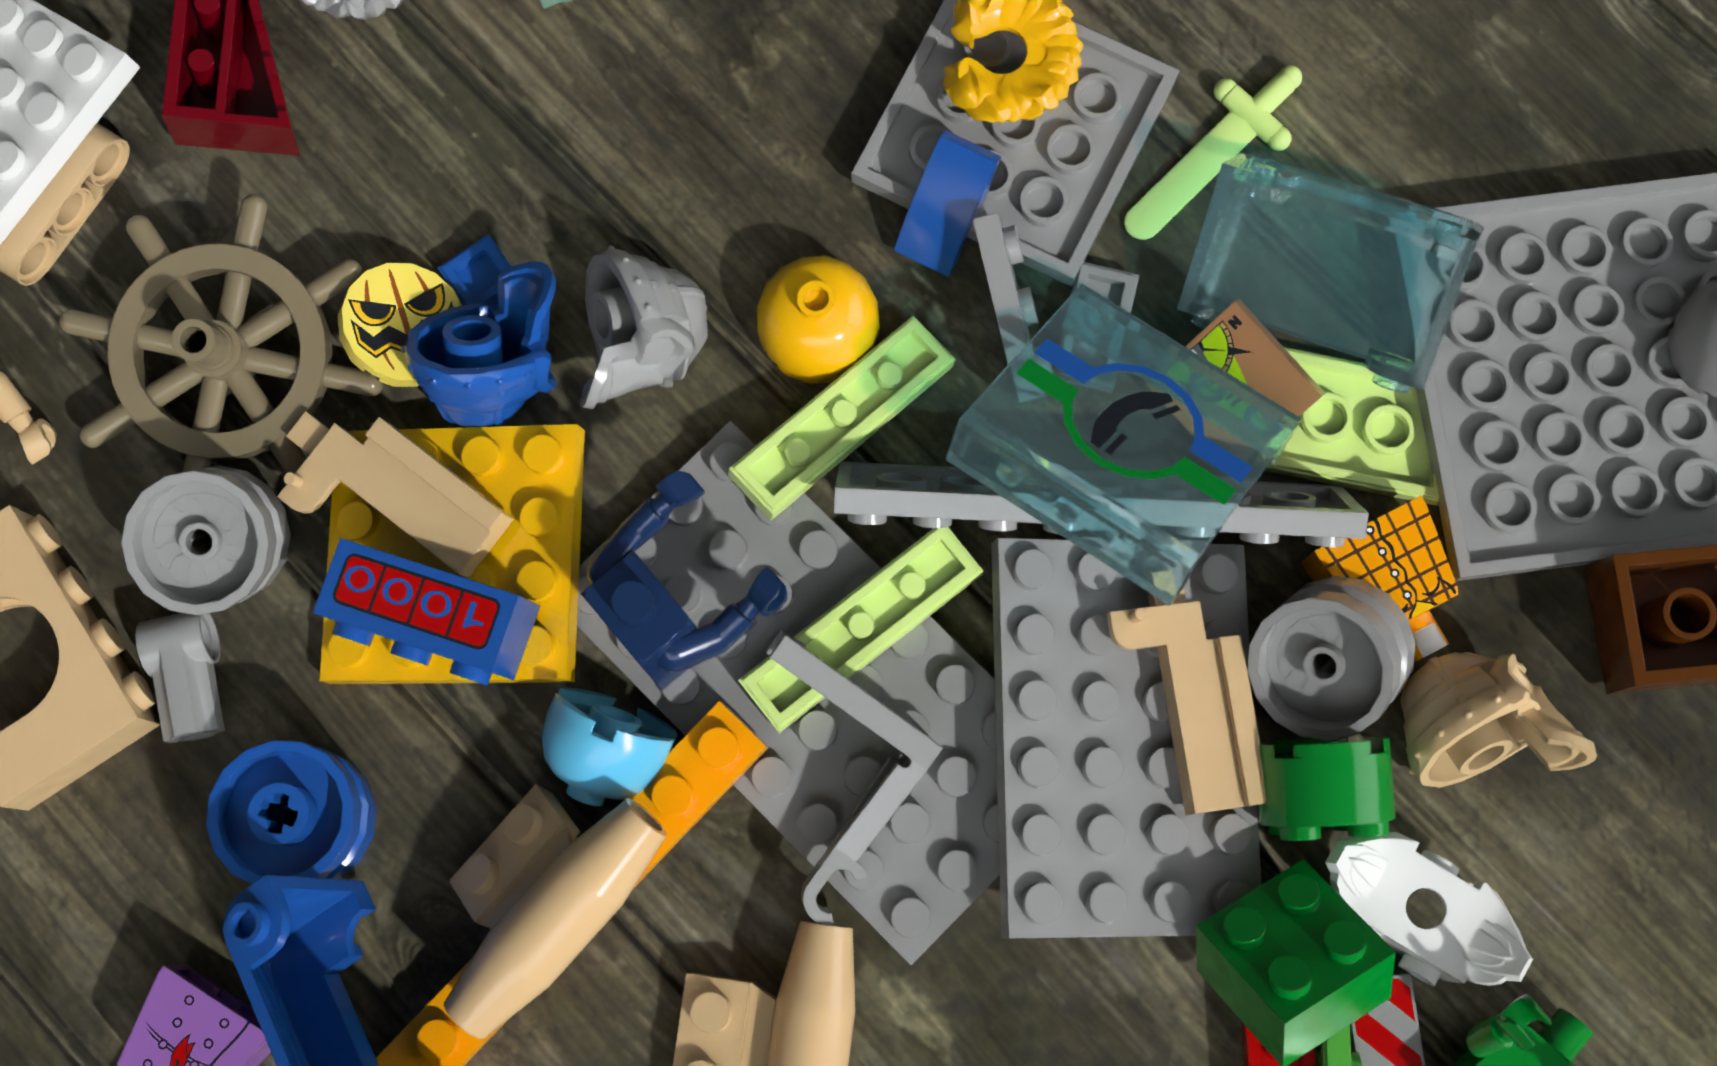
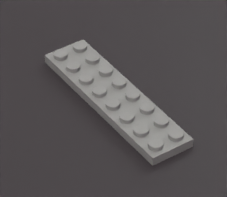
M840 462L834 498V513L848 514L849 522L862 525L884 524L887 522V516L913 517L914 525L926 528L950 527L952 519L978 520V527L991 531L1016 530L1017 522L1043 523V530L1047 532L1068 535L1081 533L1083 525L1109 527L1108 532L1110 534L1129 538L1145 537L1148 535V529L1174 530L1175 537L1192 541L1213 539L1214 532L1239 533V539L1256 544H1274L1279 542V535L1305 536L1306 543L1321 547L1344 546L1345 538L1366 539L1369 515L1341 485L1242 481L1240 483L1236 480H1223L1236 489L1226 504L1223 505L1182 478L1162 477L1151 480L1111 474Z

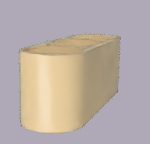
M99 123L95 124L0 245V272L19 284L28 286L39 281L50 270L125 168L130 154V147L126 140Z

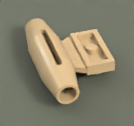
M535 784L449 880L474 922L490 929L444 1002L446 1012L461 1029L478 1039H484L549 988L621 908L667 836V832L661 823L640 804L632 799H625L577 838V835L580 833L579 829L553 793Z
M800 921L777 998L754 981L694 972L686 973L673 1066H848L855 1019L853 928Z

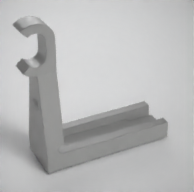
M780 631L766 650V653L772 660L902 752V756L898 759L889 756L833 842L803 882L801 900L807 914L819 924L834 926L830 908L820 906L816 902L818 892L831 874L837 870L850 872L854 880L868 879L858 859L925 774L943 748L928 735L806 649L804 643Z

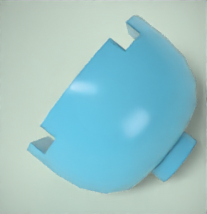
M560 688L558 694L555 693L546 714L542 743L544 758L550 769L559 779L569 784L566 793L579 802L592 806H602L605 798L624 800L627 797L635 796L642 792L654 781L664 765L669 752L673 749L677 738V731L667 722L641 708H638L636 717L627 711L612 706L617 699L611 696L585 689Z

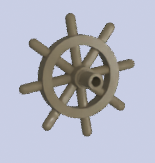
M256 194L246 196L241 203L232 245H197L171 253L147 217L143 215L132 216L126 224L127 233L150 267L136 278L119 302L113 318L73 309L63 312L59 318L60 328L67 334L108 342L109 372L112 384L121 402L83 426L80 431L82 443L90 448L100 447L134 424H137L156 441L186 454L183 472L211 467L212 459H244L271 450L285 473L292 472L295 474L307 458L300 447L288 439L286 435L305 411L314 415L327 388L366 396H376L382 391L384 383L378 381L380 378L371 375L367 370L363 372L358 368L332 363L331 334L328 322L320 306L349 288L362 275L361 265L356 260L346 259L309 283L304 284L298 276L269 256L258 252L267 204L261 196ZM226 274L215 320L191 282L211 275ZM253 278L269 286L282 300L242 325ZM169 297L185 319L174 330L150 325L158 309ZM295 322L299 334L300 356L256 347ZM144 350L181 357L185 359V362L149 384L145 372ZM252 372L294 381L288 394L278 407L273 408L252 376ZM202 382L193 426L190 428L172 417L162 406ZM229 386L253 425L235 431L218 433Z

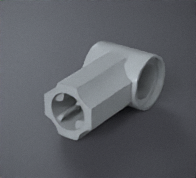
M177 613L139 622L136 626L135 634L136 647L145 672L151 678L153 677L163 742L195 741L213 737L225 731L213 664L218 663L220 659V639L211 613L202 615Z

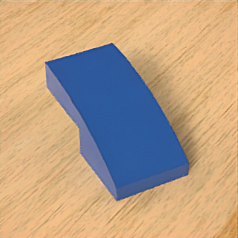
M944 130L938 139L917 187L894 251L949 277L958 263L973 219L984 204L1001 156Z

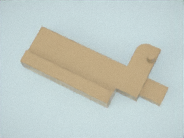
M305 411L286 437L309 454V456L295 474L292 472L285 474L284 482L286 486L277 496L293 510L304 514L315 512L323 505L341 481L450 568L466 578L471 576L514 520L444 464L382 418L378 417L365 434L368 439L363 443L340 425L334 423L329 429L317 418Z
M1180 565L1151 568L1144 571L1150 607L1106 613L1108 628L1112 641L1121 649L1137 650L1157 647L1185 815L1266 804L1267 799L1260 751L1261 744L1241 634L1206 639L1200 601L1186 602Z

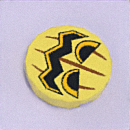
M385 263L365 271L347 290L337 316L339 340L351 362L363 372L366 369L371 375L380 378L378 381L393 387H418L416 379L408 369L405 354L401 350L406 342L409 330L429 316L462 305L454 289L435 272L412 263Z

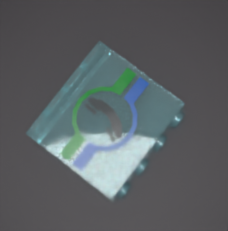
M1081 283L960 417L946 461L1170 606L1184 588L1201 555L1270 463L1275 465L1279 460L1301 418Z

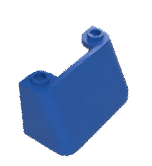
M265 875L239 893L228 906L223 923L225 942L277 1066H379L339 975L341 971L364 956L359 944H353L355 929L362 916L367 917L376 910L364 881Z

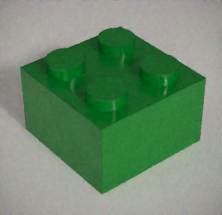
M1304 859L1196 925L1197 971L1281 1066L1289 1065L1391 998L1395 951Z

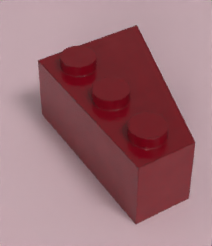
M175 0L162 118L175 145L300 156L260 0Z

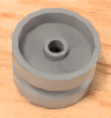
M219 465L168 475L143 490L126 515L121 544L127 571L143 594L168 610L191 615H202L226 610L237 603L249 599L269 586L286 563L291 533L286 510L269 485L248 471ZM210 536L212 538L211 548L206 544Z
M1332 576L1307 583L1261 621L1249 645L1248 675L1256 699L1275 722L1299 736L1332 741L1355 736L1381 717L1389 704L1400 694L1413 671L1416 642L1407 615L1388 593L1362 579Z

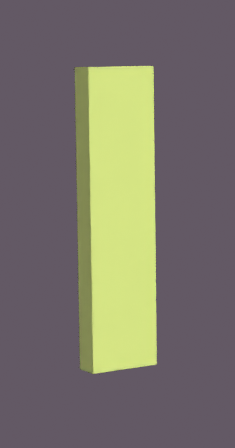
M912 316L733 464L728 470V477L772 521L953 367L956 359Z
M949 527L933 528L793 638L804 643L806 649L850 679L982 576L984 571ZM769 656L738 680L778 733H781L825 698Z

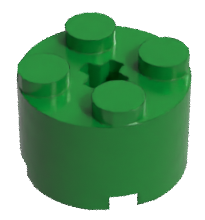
M1367 736V741L1349 742L1348 737L1332 741L1313 738L1275 740V748L1272 744L1260 742L1267 803L1258 805L1259 823L1269 826V834L1280 835V840L1285 841L1321 839V827L1334 826L1335 831H1348V836L1389 835L1388 821L1396 819L1390 737Z

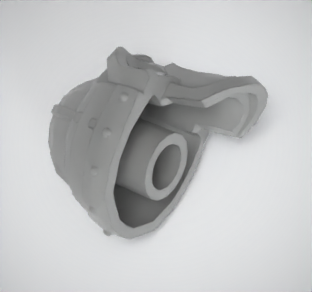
M609 246L607 250L592 257L586 270L585 304L590 331L600 359L593 378H590L583 387L580 407L594 409L597 403H605L606 400L656 385L670 388L673 387V380H682L685 377L688 366L700 352L708 337L705 295L703 290L699 289L698 285L690 277L676 269L660 267L646 257L629 254L624 250L615 249L613 246Z

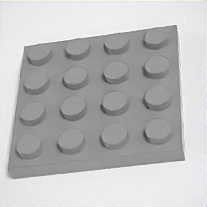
M944 0L851 173L852 183L909 209L942 132L947 130L1001 156L984 204L975 218L998 213L1002 219L1003 227L1015 225L1024 262L1021 263L1072 287L1177 80L1180 70L1074 22L1077 28V36L1083 43V48L1080 51L1082 65L1077 69L1079 80L1069 85L1068 97L1058 102V107L1043 111V115L1034 120L1019 119L1014 123L1009 121L1004 123L976 121L969 117L964 109L953 105L943 85L945 77L944 67L969 57L978 61L993 73L1007 74L1017 70L1024 63L1027 49L1023 40L1015 33L1009 31H995L987 36L975 39L973 49L965 47L957 41L950 30L955 23L954 8L958 0ZM972 223L967 237L978 242L974 223Z

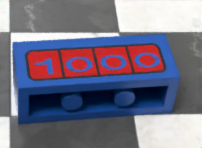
M340 538L313 613L336 621L332 631L334 635L370 646L375 634L394 641L390 651L391 654L427 666L430 663L432 654L453 660L449 673L488 686L491 674L514 681L540 605L519 595Z

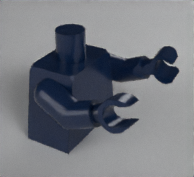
M682 471L673 472L665 477L655 487L659 494L654 499L647 497L611 534L589 561L587 574L591 585L581 593L662 691L689 668L725 653L757 623L755 617L759 613L762 616H768L778 611L787 601L788 595L784 583L767 566L759 573L745 598L737 603L728 605L712 623L701 628L696 627L689 616L635 553L636 550L670 520L669 515L675 507L690 503L705 494L704 489L693 476Z

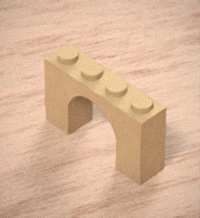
M11 505L0 511V612L17 607H35L52 626L59 648L57 674L45 698L27 715L0 731V807L29 811L160 726V721L151 708L157 701L150 685L138 672L130 673L119 653L125 650L121 637L107 620L103 618L98 620L87 601L93 598L90 586L74 567L69 566L67 568L56 551L57 548L62 546V542L53 526L42 515L38 514L34 517Z

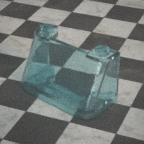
M1242 153L1222 163L1177 310L1192 314L1191 322L1205 329L1235 300L1240 299L1267 328L1365 359L1364 367L1374 373L1372 382L1378 386L1401 393H1408L1411 387L1423 390L1479 245L1484 227L1477 222L1439 209L1271 158Z

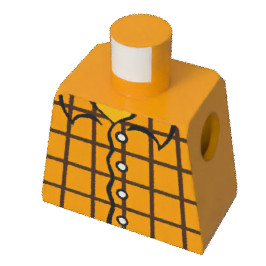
M1422 496L1367 524L1366 539L1345 538L1344 546L1321 547L1313 551L1301 562L1303 568L1313 581L1332 576L1362 579L1388 593L1407 615L1416 642L1414 662L1449 645L1430 610L1457 596L1458 586L1427 504Z

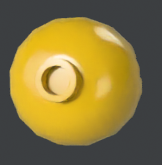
M826 255L801 257L782 266L765 284L756 310L759 341L768 357L777 364V368L787 377L809 384L832 383L875 347L879 335L878 302L866 278L849 263Z

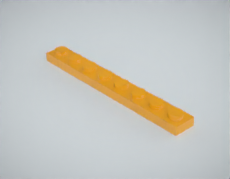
M718 701L669 752L664 765L654 781L638 795L627 797L650 812L667 832L666 838L635 887L769 748L722 701ZM469 962L376 1057L379 1066H465L505 1024L503 1023L486 1038L478 1039L461 1029L446 1012L444 1002Z

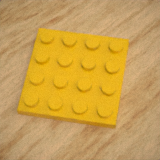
M578 424L398 429L514 519L467 579L519 595L540 605V609L514 681L491 674L489 683L575 682L585 430ZM368 430L349 431L363 443L368 439L365 435ZM340 481L333 490L327 572L339 540L343 538L464 577L450 568L343 482ZM323 618L319 678L321 682L328 684L478 683L449 673L453 660L432 654L430 663L427 666L391 654L393 640L374 634L371 645L367 646L334 635L332 631L336 621Z

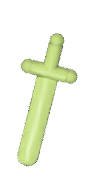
M1293 65L1283 67L1253 97L1232 79L1223 78L1219 80L1214 86V96L1230 112L1127 212L1124 220L1127 232L1132 237L1141 240L1155 236L1256 136L1266 144L1268 143L1269 147L1275 151L1285 150L1291 143V133L1271 113L1301 84L1302 73L1300 69Z

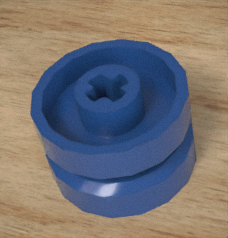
M270 741L245 750L222 770L209 795L206 827L216 856L232 875L251 884L265 875L341 880L362 861L374 837L377 807L368 780L351 761L326 749L314 747L304 742ZM293 810L298 811L297 819L294 825H291V812Z

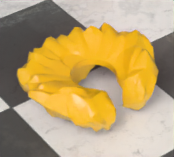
M958 0L954 8L955 23L950 29L958 42L967 48L973 49L975 39L982 38L995 31H1009L1015 33L1023 40L1027 49V56L1024 63L1017 70L1007 74L993 73L978 61L969 57H965L954 64L946 65L944 67L945 77L943 85L953 105L964 109L972 119L989 123H1004L1005 121L1014 123L1019 119L1030 121L1042 116L1043 111L1058 107V102L1068 97L1069 85L1079 80L1077 69L1082 65L1080 51L1083 48V43L1077 36L1075 23L1071 21L1074 15L1071 9L1062 0Z

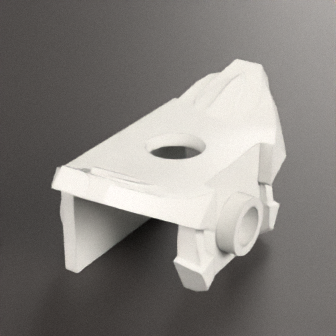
M1389 832V835L1355 837L1337 841L1325 862L1330 871L1331 887L1395 952L1403 956L1398 964L1401 969L1431 986H1435L1439 979L1464 984L1466 981L1487 986L1499 985L1505 981H1522L1533 958L1528 952L1521 933L1499 894L1487 883L1475 882L1473 885L1457 877L1460 869L1452 862L1428 850H1423L1422 854L1417 853L1416 849L1419 842L1397 832ZM1420 888L1434 891L1442 900L1444 907L1441 921L1430 929H1422L1415 926L1409 920L1406 913L1408 897Z

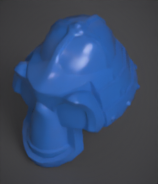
M530 261L512 266L498 275V301L491 300L484 303L452 307L425 318L409 330L406 342L401 348L405 354L408 369L418 385L422 387L428 399L435 403L441 417L449 423L463 428L501 426L507 423L522 408L525 400L539 391L548 393L557 387V382L550 372L551 354L546 351V345L549 342L550 305L556 290V277L548 265L543 262Z

